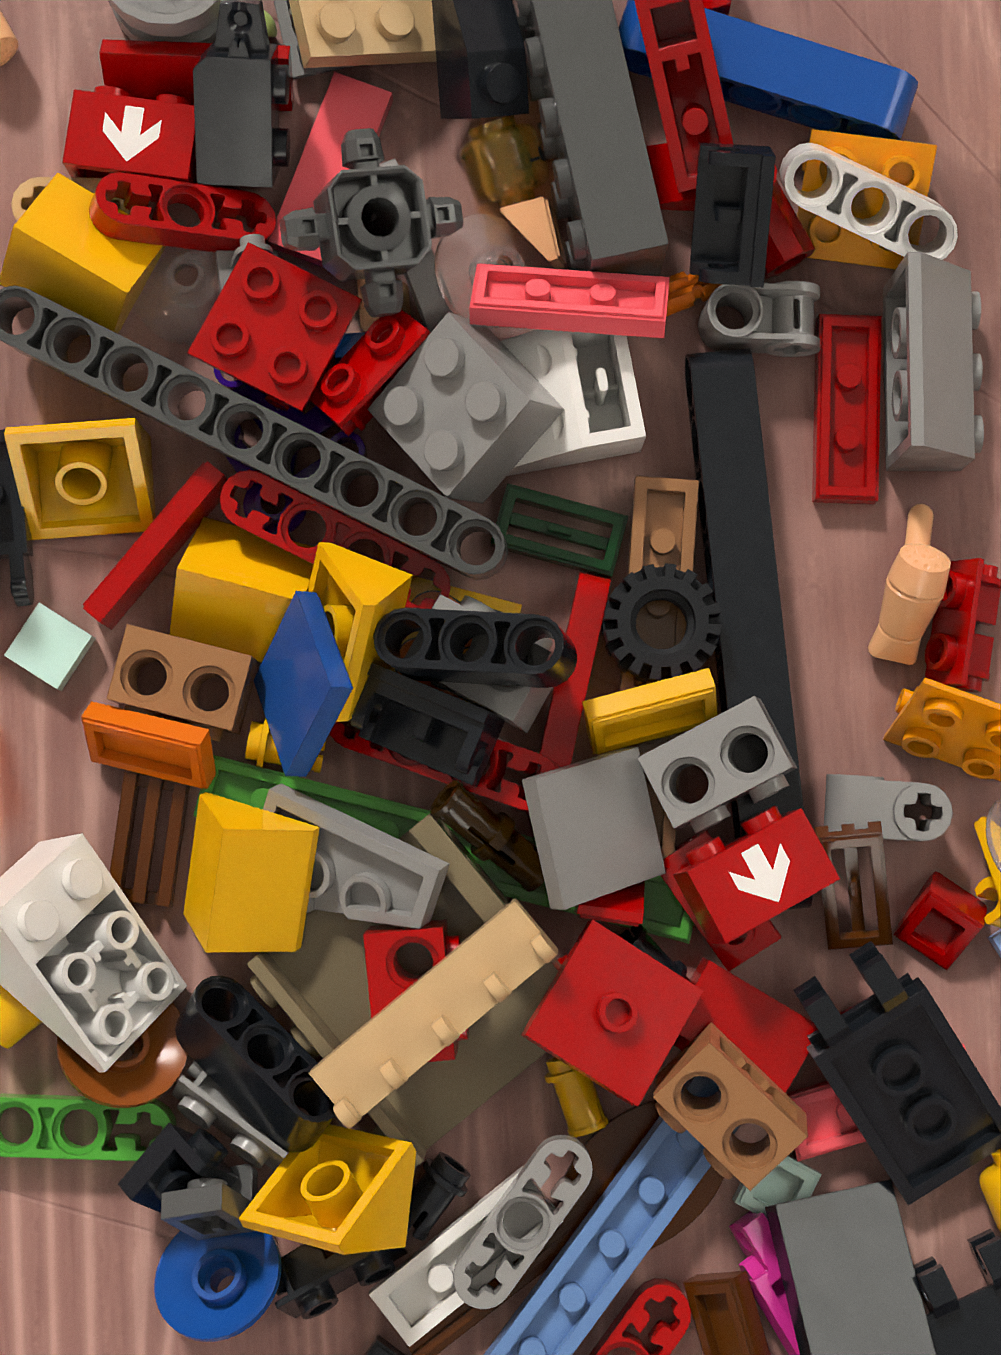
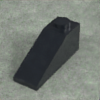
M432 0L441 119H478L529 114L525 46L512 0Z

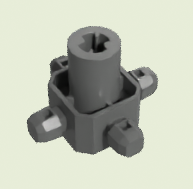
M355 129L348 131L344 135L341 144L342 167L349 168V170H341L325 185L313 201L314 208L292 211L280 220L281 239L283 246L293 251H315L320 247L322 266L340 281L365 279L366 284L361 286L360 290L364 307L371 317L392 316L400 313L404 302L402 280H396L395 276L403 275L422 261L432 247L431 239L450 236L463 227L462 206L458 200L451 197H429L426 199L423 180L406 165L379 167V164L385 160L380 138L374 129Z

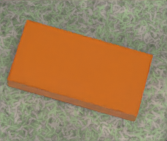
M93 701L90 702L81 716L92 762L201 789H208L216 775L209 729Z

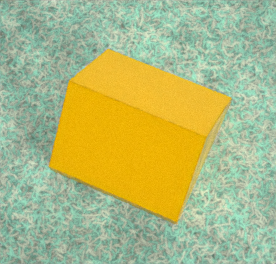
M57 172L14 224L0 274V285L3 287L20 286L27 288L118 334L166 246L118 240L101 233L94 226L89 215V206L94 193ZM118 208V213L123 215H129L127 212Z
M136 418L5 428L4 437L32 540L144 532L156 518L151 437Z
M203 517L176 570L169 635L250 655L259 663H262L295 592H308L313 564L238 526ZM293 541L295 544H297V545L300 546V547H304V548L313 547V546H310V545H306V544H302V543Z
M318 542L308 592H317L318 597H320L353 686L336 722L349 721L352 718L356 704L369 677L367 674L371 664L375 663L390 670V665L379 657L374 648L373 635L378 622L384 615L394 609L405 608L413 575L333 543Z
M209 792L199 795L183 915L206 953L296 952L301 948L320 827Z
M329 1124L313 1147L304 1152L289 1151L241 1214L239 1221L247 1229L342 1255L406 1247L417 1151L412 1142Z

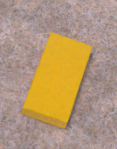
M709 668L582 701L587 734L593 754H601L691 730L717 716L716 686Z

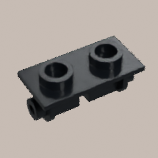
M303 1244L281 1257V1277L276 1294L280 1296L287 1292L288 1295L275 1302L276 1308L294 1318L302 1316L303 1319H311L319 1316L338 1303L337 1294L358 1282L361 1286H367L388 1276L396 1268L394 1261L408 1254L406 1247L346 1255L335 1253L327 1258L323 1249Z

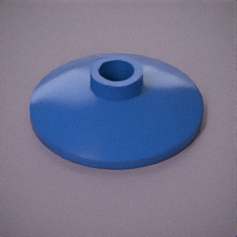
M182 1231L178 1232L163 1252L155 1274V1299L162 1317L176 1332L195 1341H221L242 1333L260 1319L275 1297L281 1277V1255L278 1245L272 1235L258 1231L196 1240ZM228 1276H234L231 1284L223 1291L218 1292L220 1282Z

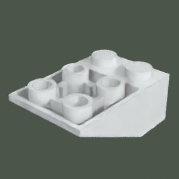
M537 329L501 341L564 408V411L507 476L641 452L646 432L627 336Z
M83 833L38 842L0 877V985L99 1073L106 1072L187 987V984Z

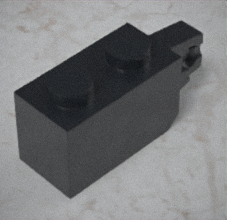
M222 0L219 7L216 40L202 53L201 59L193 68L197 184L273 188L280 167H289L290 130L289 128H279V104L287 105L289 101V66L278 64V44H269L262 0Z

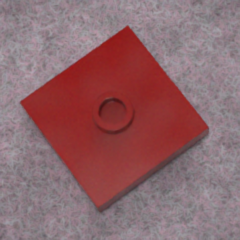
M590 920L583 928L525 1026L521 1036L629 1105L638 1107L704 990L595 920Z

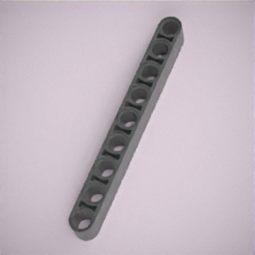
M8 286L0 290V340L19 353L257 472L271 477L466 577L476 580L488 579L499 573L505 565L508 556L507 541L499 527L490 519L27 288ZM25 308H33L35 318L32 326L26 332L14 335L12 330L14 317ZM89 335L91 338L89 354L80 362L69 363L67 356L69 345L79 336ZM134 364H147L148 377L145 384L136 391L126 392L123 388L125 372ZM192 391L204 392L206 403L202 413L192 420H181L178 408L182 398ZM248 419L261 420L263 434L260 441L248 449L237 448L234 436L238 426ZM305 447L317 448L320 451L321 461L316 472L305 478L294 477L290 464L295 453ZM362 475L375 477L378 481L379 490L374 501L363 507L350 505L347 498V490L353 479ZM421 503L432 505L436 509L437 520L433 529L421 536L408 534L404 529L403 521L409 508ZM473 532L488 533L495 540L493 556L482 565L467 564L461 557L460 548L462 542Z

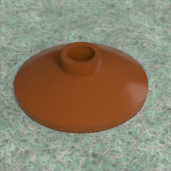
M172 1002L129 1047L132 1056L127 1060H116L106 1072L99 1073L57 1036V1056L66 1079L84 1097L108 1107L131 1108L156 1100L175 1084L187 1060L188 1054L177 1041L175 1033L176 1022L181 1013Z

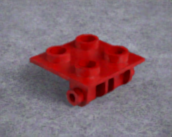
M248 242L187 354L267 394L265 400L274 407L288 411L291 406L303 412L358 311L362 299Z

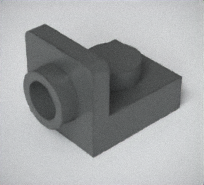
M250 1164L231 1166L230 1168L238 1176V1180L231 1188L222 1179L205 1178L202 1176L199 1179L188 1182L187 1189L162 1193L161 1220L196 1240L255 1231L244 1228L239 1221V1217L258 1193L257 1169Z

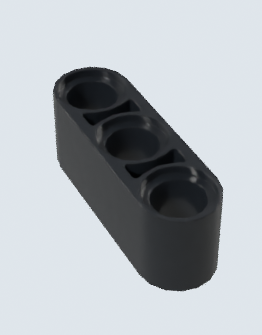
M400 608L384 615L378 622L373 635L374 648L379 657L402 675L418 681L549 688L556 687L567 681L574 672L577 663V650L569 636L549 617L538 614ZM423 631L424 640L419 651L409 658H401L400 648L403 640L413 632ZM477 635H488L489 644L484 655L476 661L465 662L463 652L468 641ZM543 638L555 640V649L548 661L541 665H528V652L535 642Z
M210 976L202 980L177 1019L175 1027L177 1041L186 1053L272 1142L283 1150L290 1152H304L313 1147L336 1116L333 1111L334 1103L309 1075L310 1070L318 1062L237 981L225 976ZM207 1014H210V1015L214 1016V1017H215L216 1019H218L219 1021L213 1020V1019H212L211 1017H209ZM252 1060L259 1062L264 1068L259 1067ZM297 1106H300L303 1109H305L309 1113V1115L304 1114L302 1111L298 1109Z

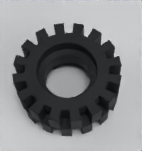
M665 563L664 567H654V564L643 566L636 573L632 571L615 587L604 610L602 636L605 637V648L609 656L615 658L618 662L617 667L624 673L629 672L636 676V680L644 683L647 681L657 682L695 672L711 657L717 647L715 646L717 639L721 636L722 624H719L718 617L721 614L719 602L714 603L711 597L713 590L707 582L702 585L696 579L698 574L689 569L686 572L677 570V565ZM665 600L676 605L683 613L686 621L685 634L683 639L674 647L656 649L647 645L640 638L636 629V618L639 610L649 602Z

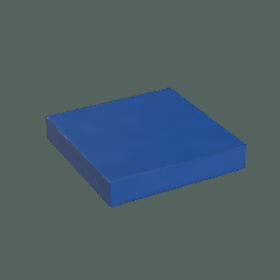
M296 591L253 681L285 776L306 777L343 709L353 686L320 597H318L317 592Z

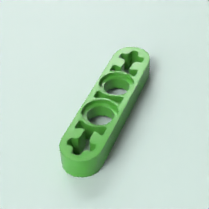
M0 1093V1119L6 1109L18 1107L30 1114L34 1126L28 1141L18 1144L8 1141L0 1131V1157L137 1161L148 1148L141 1146L140 1135L120 1133L115 1137L117 1147H109L107 1145L113 1129L110 1110L119 1111L115 1124H134L141 1119L143 1112L150 1113L151 1124L162 1126V1130L168 1123L177 1126L176 1117L172 1110L160 1100H154L137 1107L114 1108L100 1105L84 1096ZM72 1110H87L96 1118L98 1134L93 1143L81 1146L74 1144L67 1138L64 1131V1122ZM157 1136L150 1140L149 1146L156 1139Z

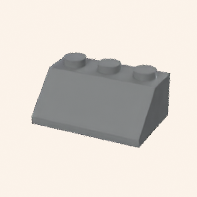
M907 252L883 287L886 471H961L975 459V453L981 452L984 440L982 416L974 415L973 392L979 391L983 374L980 353H973L972 330L978 329L981 319V297L978 291H971L970 270L923 252Z

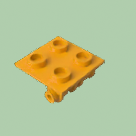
M811 129L809 143L822 145L928 197L937 145ZM813 159L802 163L804 176L801 190L809 192L822 186L827 177V165L823 161ZM871 187L858 192L851 204L852 215L861 219L871 218L876 215L882 208L884 201L882 190ZM798 206L797 217L815 247L813 254L807 258L896 269L903 260V256ZM924 216L916 219L910 226L908 237L911 244L919 245Z
M924 678L914 691L906 688L901 690L895 706V712L899 713V715L885 733L883 740L902 746L907 753L921 758L933 757L961 767L967 774L973 777L995 779L1001 782V704L928 678Z

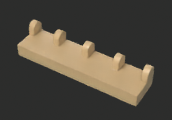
M516 898L513 899L310 1070L309 1075L334 1103L333 1111L344 1126L350 1129L361 1120L363 1115L393 1090H397L411 1075L442 1049L456 1041L460 1034L496 1004L501 1003L511 995L515 988L545 963L548 964L558 955V948Z

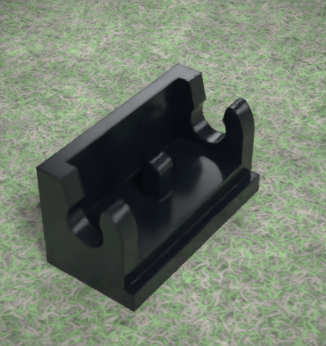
M699 143L689 267L690 274L699 275V282L748 285L750 287L764 288L776 156L770 146Z
M372 663L367 674L369 677L351 719V726L360 729L358 736L477 787L505 720L490 711Z

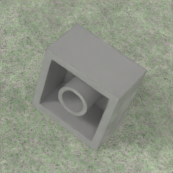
M448 312L367 410L446 498L483 503L564 411V408L486 325L470 324V319Z

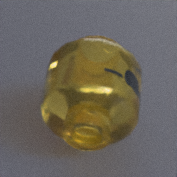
M510 115L469 130L467 133L470 141L464 144L459 155L475 201L480 205L486 206L498 203L499 207L502 208L536 199L533 190L543 186L548 181L550 172L534 127L528 123L517 124L515 116Z

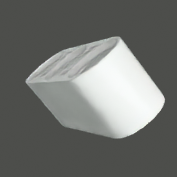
M814 143L799 144L789 150L783 158L779 170L780 180L790 199L799 207L905 257L907 252H923L943 260L954 249L958 238L957 225L953 217L933 199L822 145ZM813 159L823 161L827 165V177L821 187L814 191L806 192L794 186L793 178L800 164ZM871 187L882 190L884 201L882 208L876 215L865 219L852 215L851 204L858 192ZM922 216H936L939 220V231L933 241L920 246L911 244L908 233L914 221Z

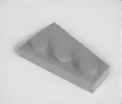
M282 783L268 790L263 810L320 827L307 913L312 910L345 914L347 919L416 929L422 928L431 921L450 863Z

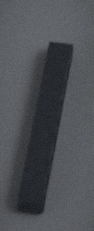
M750 348L686 354L685 384L696 480H699L698 505L707 584L713 590L711 597L714 603L719 602L721 614L718 616L719 624H722L721 636L717 639L715 644L717 647L714 650L721 713L753 696L760 698L797 766V769L784 775L790 786L755 804L749 794L731 803L735 839L746 834L741 825L743 821L773 805L777 806L780 814L802 808L804 811L756 377ZM748 735L741 738L736 743L733 751L736 765L746 773L759 770L765 764L768 756L767 746L758 735ZM813 895L787 910L810 908Z

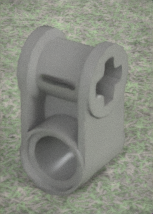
M806 281L764 283V288L722 284L711 294L699 315L697 325L699 336L705 345L714 351L750 348L752 353H767L780 357H800L816 354L820 351V338L814 336V302L820 299V286ZM723 306L733 307L742 315L744 327L735 330L726 328L717 319L715 310Z
M826 774L824 826H828L829 832L842 831L841 824L854 823L855 829L868 828V822L881 821L883 839L929 841L943 835L950 826L953 815L951 802L946 793L935 785L918 782L886 781L884 777ZM918 794H920L921 804L932 808L931 819L921 820L919 830H916L915 820L904 817L905 805L915 804Z

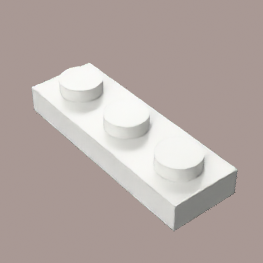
M523 1166L370 1289L369 1296L409 1347L464 1303L454 1287L453 1277L456 1260ZM530 1178L524 1188L540 1193L547 1200L550 1207L555 1209L536 1182ZM517 1203L512 1205L505 1213L503 1219L504 1227L511 1236L517 1239H528L536 1235L540 1230L542 1215L530 1203ZM490 1233L485 1241L495 1244V1252L487 1263L479 1266L471 1262L467 1266L472 1273L470 1287L477 1291L481 1286L495 1278L496 1266L505 1253L512 1262L521 1257L520 1254L513 1253L504 1248L494 1233Z

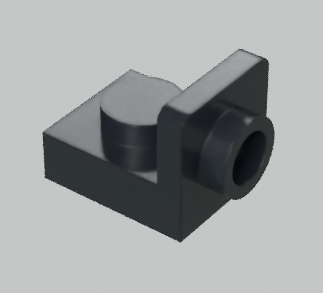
M168 1123L120 1180L118 1185L131 1201L161 1213L162 1193L187 1189L188 1182L199 1179L202 1176L205 1178L222 1179L231 1188L238 1180V1176L224 1161V1158L229 1154L228 1150L212 1134L202 1128H198L192 1134L174 1124Z

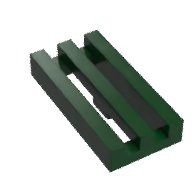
M507 483L496 525L507 541L509 552L611 579L629 516ZM515 502L612 528L610 538L513 512ZM509 526L596 549L606 552L604 560L512 536L507 534ZM493 537L491 540V547H495V540Z

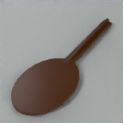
M656 1100L640 1104L638 1107H633L610 1120L605 1128L596 1131L585 1142L584 1146L590 1155L593 1168L589 1185L564 1218V1222L556 1229L514 1289L501 1304L549 1267L660 1115L655 1108ZM574 1158L564 1177L572 1181L579 1174L573 1165ZM712 1166L707 1170L650 1249L668 1241L683 1231L709 1205L724 1179ZM495 1277L487 1284L495 1288L500 1282ZM464 1302L410 1347L407 1345V1348L412 1355H437L501 1304L490 1309H477Z

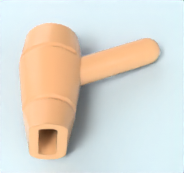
M925 504L913 506L908 513L905 545L900 549L887 575L879 624L868 645L869 653L872 656L907 665L916 663L922 636L944 597L951 566L950 559L946 554L930 546L934 515L932 509Z

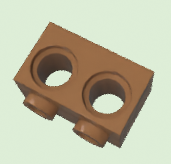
M127 624L106 699L124 705L123 709L160 718L161 715L186 721L185 724L209 729L211 740L220 742L223 731L240 735L259 662L250 655ZM161 662L167 674L165 685L159 692L153 695H143L137 686L139 671L148 663ZM223 678L229 688L227 702L218 710L204 711L198 702L199 688L208 679Z
M712 1022L656 1075L653 1098L657 1101L655 1108L661 1118L678 1133L682 1134L687 1130L705 1147L703 1149L705 1158L722 1177L731 1180L735 1176L750 1191L808 1137L806 1113ZM704 1076L712 1079L720 1089L711 1096L698 1097L691 1094L684 1084L693 1077ZM753 1123L761 1126L767 1132V1135L758 1142L747 1143L739 1140L733 1134V1130L739 1125Z

